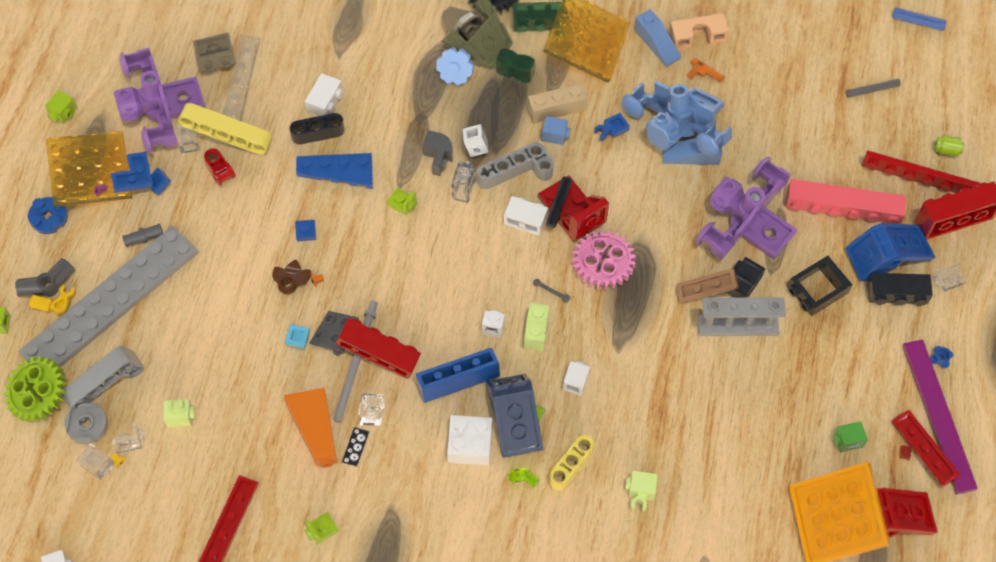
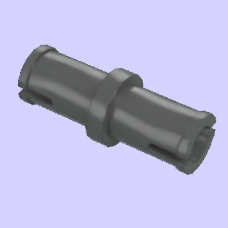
M159 223L145 229L143 227L138 228L139 231L122 235L125 246L128 247L142 241L146 243L148 239L163 235V230Z

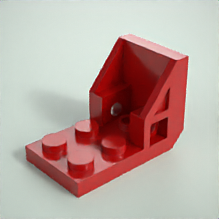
M572 179L558 224L570 239L576 241L607 222L609 202L605 197L591 195L586 197ZM561 180L538 193L539 200L545 207H548L549 212Z
M885 487L877 489L888 538H892L900 533L923 535L938 533L927 492Z

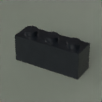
M871 273L867 280L869 303H876L878 305L895 303L896 305L915 304L923 306L928 304L933 296L931 274Z

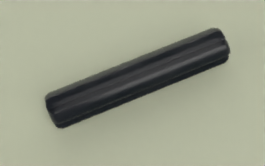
M563 177L546 221V226L555 228L572 184L571 178Z

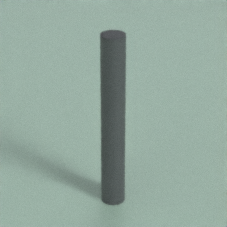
M900 79L846 90V96L852 97L901 85Z

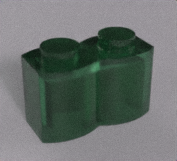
M501 49L496 58V72L504 77H514L517 81L530 83L535 73V59L524 54L518 55L510 49Z

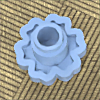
M454 47L444 50L442 56L437 59L436 69L441 72L440 78L448 84L452 82L455 85L466 83L468 77L474 72V63L470 61V54L464 49L457 51Z

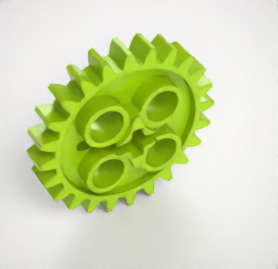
M32 356L30 361L24 359V365L17 364L18 370H11L13 377H7L10 383L4 385L5 388H8V391L3 393L4 396L8 397L4 401V403L9 405L7 410L12 411V415L18 417V419L28 422L33 420L39 422L40 418L47 419V413L53 415L52 409L54 407L60 408L57 402L64 401L60 396L66 393L65 390H62V387L67 385L66 382L62 381L66 378V375L61 373L63 369L58 367L59 364L47 357L43 358L41 356L38 358Z

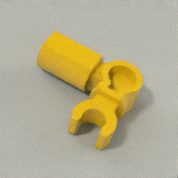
M62 285L60 287L61 295L55 301L50 298L32 295L29 303L30 308L49 313L52 311L57 317H61L69 310L70 300L75 297L76 290L72 287L69 293H65L66 287Z

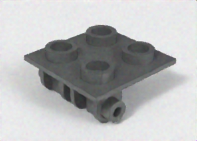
M328 311L312 337L310 344L332 349L335 355L340 356L345 352V349L335 345L347 319L359 320V318Z

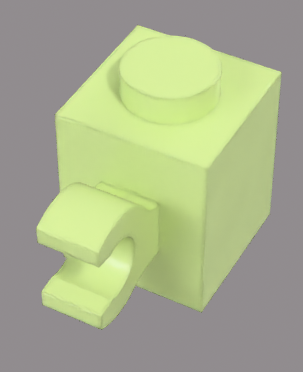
M189 399L164 401L163 420L167 427L192 426V419H195L196 412Z
M632 471L631 478L627 477L626 490H629V497L633 498L630 504L631 510H634L635 503H641L642 511H645L647 507L646 500L654 501L658 474Z

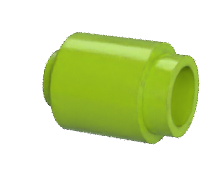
M944 135L937 137L935 151L939 152V154L958 157L959 153H963L964 142H961V138Z

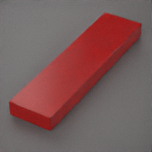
M909 409L892 420L893 425L942 488L960 477V473Z

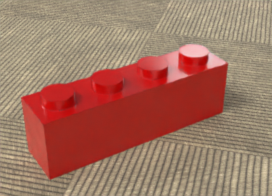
M347 319L335 345L406 379L411 376L421 355L415 347L404 345L395 337H387L381 334L380 330L363 325L358 319Z

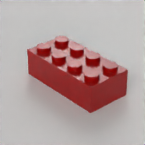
M994 181L990 183L983 182L970 189L963 188L954 194L947 193L941 198L928 199L923 202L914 223L915 225H920L928 240L993 220L996 216V184Z

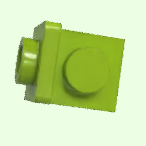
M396 188L388 199L387 205L407 216L410 210L413 211L417 205L416 193L412 191L408 194Z
M328 512L312 522L309 520L305 521L307 528L304 531L310 541L314 539L317 545L339 531Z

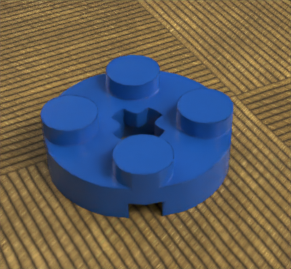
M54 197L37 198L33 201L28 211V220L38 233L53 234L57 232L56 229L61 226L63 228L67 223L68 211L60 199ZM50 212L51 214H53L52 216H49L48 219H45L44 215L46 213Z

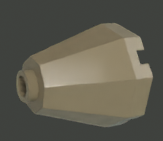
M448 7L441 16L442 23L447 32L454 28L465 41L485 21L484 16L480 13L455 7Z

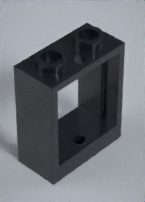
M827 255L790 278L787 287L790 294L798 299L802 309L813 316L847 295L853 284ZM820 270L836 290L816 302L800 282Z

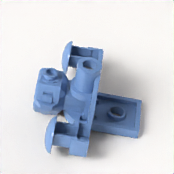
M656 80L654 82L655 92L652 95L646 94L644 92V83H640L631 95H624L622 97L623 109L633 118H641L644 115V106L658 112L645 126L650 143L661 150L666 151L681 137H691L699 133L696 136L698 149L706 156L715 157L719 154L718 145L725 146L732 139L731 127H728L724 132L716 129L715 115L724 108V101L696 87L689 91L686 85L676 84L669 87Z

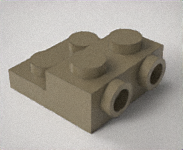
M228 32L193 41L200 72H210L214 68L219 67L227 68L231 64L236 63Z

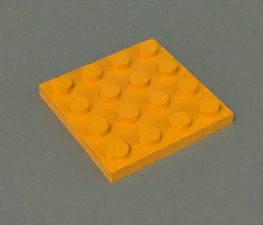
M869 462L789 485L806 562H833L890 546Z

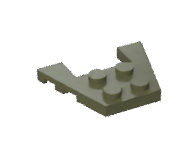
M477 0L474 6L486 17V20L467 41L453 28L441 42L450 48H456L457 51L464 49L470 54V59L490 69L509 49L513 41L503 22H500L496 14L497 10L495 6H492L490 0Z

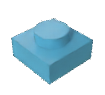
M290 324L285 344L305 349L310 335V328Z

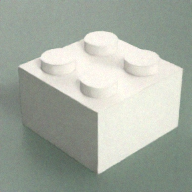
M451 415L447 452L448 463L489 465L492 418Z

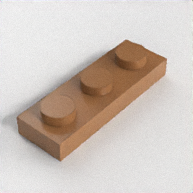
M733 268L677 283L678 294L682 304L739 289L735 269Z

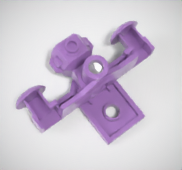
M150 48L137 50V52L124 55V52L120 54V66L124 75L131 79L129 72L141 69L143 74L140 77L141 89L137 90L133 87L114 91L121 121L137 120L145 113L148 118L158 122V127L146 129L144 126L141 132L144 147L151 154H153L151 148L153 146L164 144L165 148L178 145L171 118L179 117L186 103L206 108L197 77L162 85ZM181 95L188 96V98L185 100L179 99Z
M766 157L757 164L752 174L753 181L761 177L767 182L763 190L758 187H752L745 194L742 184L735 179L725 177L713 191L709 202L716 211L732 214L730 218L731 228L723 234L714 227L715 222L708 223L697 236V246H700L703 242L712 248L711 253L722 261L738 240L743 237L774 260L796 234L797 229L766 207L787 184L791 174L771 163V157ZM771 230L774 232L775 236L768 237L765 234V231Z

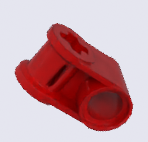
M211 148L204 153L207 169L218 186H221L222 182L227 179L236 177L231 165L225 160L218 149Z

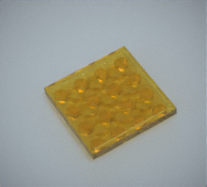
M561 0L543 52L609 83L631 22L586 0Z
M123 131L45 138L54 207L132 199V191L114 193L111 173L129 171ZM105 183L107 190L102 192L100 196H97L94 193L95 186Z

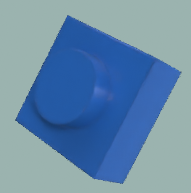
M157 167L151 174L153 188L151 189L154 193L160 195L171 180L162 169Z
M315 219L295 221L297 242L316 240Z

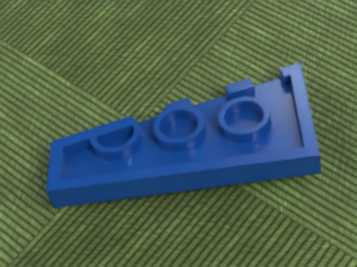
M372 153L296 156L297 177L315 180L326 179L331 180L333 183L344 182L349 183L351 186L357 187L361 185L366 186L368 189H373Z

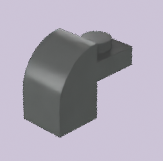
M428 130L423 144V155L434 158L432 164L433 175L440 176L442 169H446L447 161L453 162V146L446 135Z

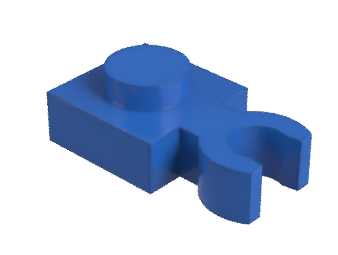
M618 113L605 119L604 125H597L594 132L595 134L603 132L599 136V140L603 141L609 134L614 138L629 131L630 126L622 114Z

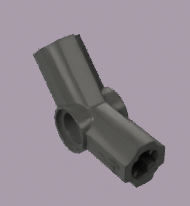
M61 258L47 273H41L38 277L17 279L15 281L17 296L41 294L46 297L54 296L57 294L59 286L75 269L66 259Z

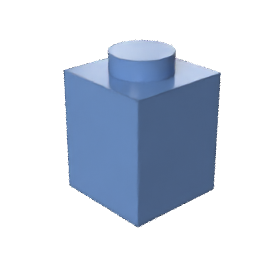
M546 116L542 130V141L564 145L565 139H569L571 128H568V120Z

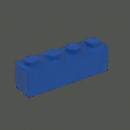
M491 347L424 370L415 375L417 387L424 403L500 377L498 359Z

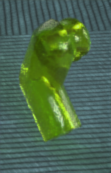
M526 468L513 469L508 474V479L511 482L526 481L533 488L540 481L539 478Z

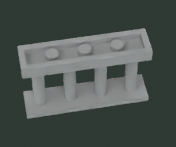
M784 297L703 298L704 315H698L697 318L699 337L778 336V318L786 317Z

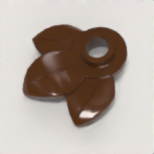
M293 260L284 269L274 267L272 277L278 283L281 293L291 294L297 287L309 281L311 270H301L298 261Z

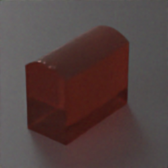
M902 445L900 459L910 460L912 447Z

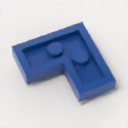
M146 152L127 154L129 171L111 173L114 193L153 188Z

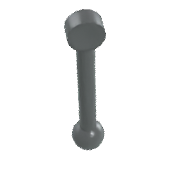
M539 279L533 281L535 286H540L557 295L565 303L569 302L570 296L568 294L563 295L541 283Z

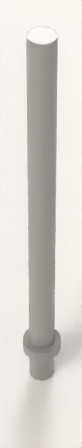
M370 301L368 310L364 313L365 320L363 325L369 328L377 315L375 313L378 305L376 301ZM356 354L353 355L333 421L341 423L361 357Z

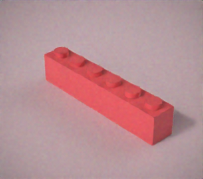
M790 179L787 188L786 208L795 211L804 210L814 214L824 213L835 217L844 216L850 219H864L870 222L901 224L905 217L906 196L796 179Z

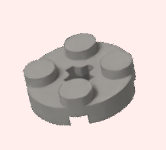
M81 403L77 405V408L70 411L65 418V429L73 441L80 444L100 441L108 426V420L104 411L94 403ZM86 419H89L91 424L88 427L84 428V426L81 425V423H84Z

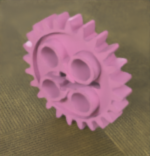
M601 229L598 235L593 231L592 237L586 234V240L580 238L579 244L575 245V251H573L574 258L572 259V264H575L574 271H578L577 277L583 276V283L589 280L590 287L595 283L597 284V289L604 285L605 290H607L608 285H611L614 289L616 282L622 285L623 279L628 281L629 275L633 274L632 268H635L634 261L636 255H633L634 248H630L631 243H624L625 236L619 239L618 232L613 236L611 235V230L604 234L603 229ZM601 246L603 247V249H597L595 247ZM609 246H612V248L608 252L607 258H605L607 249L609 248ZM619 254L621 257H614L613 255ZM590 261H591V262H594L595 264H594V265H589L587 262H590ZM603 261L600 271L596 273L600 267V262ZM609 269V270H611V271H613V272H612V273H607V272H605L604 270Z

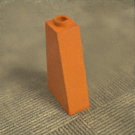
M325 388L284 395L287 408L317 467L327 468L338 463Z

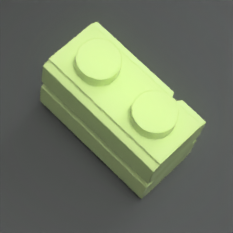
M529 303L524 337L525 349L544 351L549 316L548 305Z

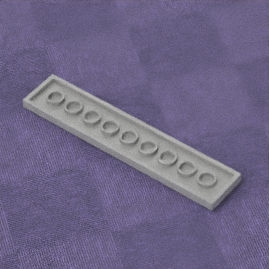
M171 226L163 235L157 237L18 352L28 361H30L32 356L35 358L39 356L47 357L58 363V367L61 368L199 253L198 249L175 227Z

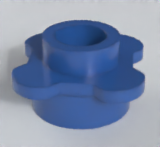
M936 346L934 354L930 359L933 364L937 363L943 368H948L950 365L949 360L953 357V353L946 347Z

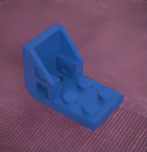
M880 223L869 228L845 248L860 281H867L871 273H887L894 270L904 261L930 262L936 258L920 225Z

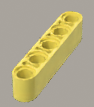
M192 103L184 105L178 119L179 124L185 128L260 155L266 154L272 140L271 133Z

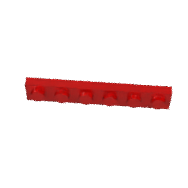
M869 150L866 151L861 165L870 170L902 177L905 180L919 182L925 186H933L946 192L957 193L963 188L970 189L980 183Z

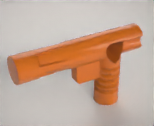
M695 57L691 61L694 67L687 74L689 79H693L697 73L703 77L708 74L720 82L725 78L724 75Z

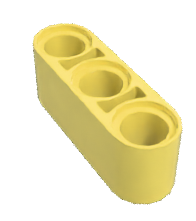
M587 435L578 437L551 470L550 486L554 490H564L592 456L594 442L591 437ZM587 445L589 449L581 450L579 446ZM574 460L577 464L570 466L566 462ZM560 475L564 480L558 482L554 477Z

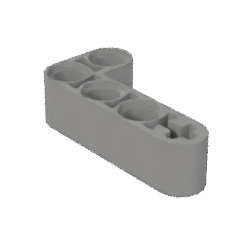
M534 142L480 166L477 170V183L480 188L489 189L532 169L540 180L548 181L553 176L554 163L545 147L541 143Z
M123 346L117 347L64 389L66 393L61 395L70 410L73 411L81 403H90L122 376L129 378L138 376L143 372L144 366L134 351Z

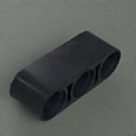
M331 113L294 121L291 123L289 130L292 141L295 144L302 145L342 136L345 132L343 117L338 113Z

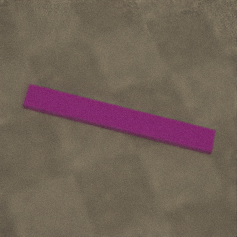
M924 340L906 342L903 344V349L938 446L960 473V477L952 482L955 493L958 495L976 491L978 489Z

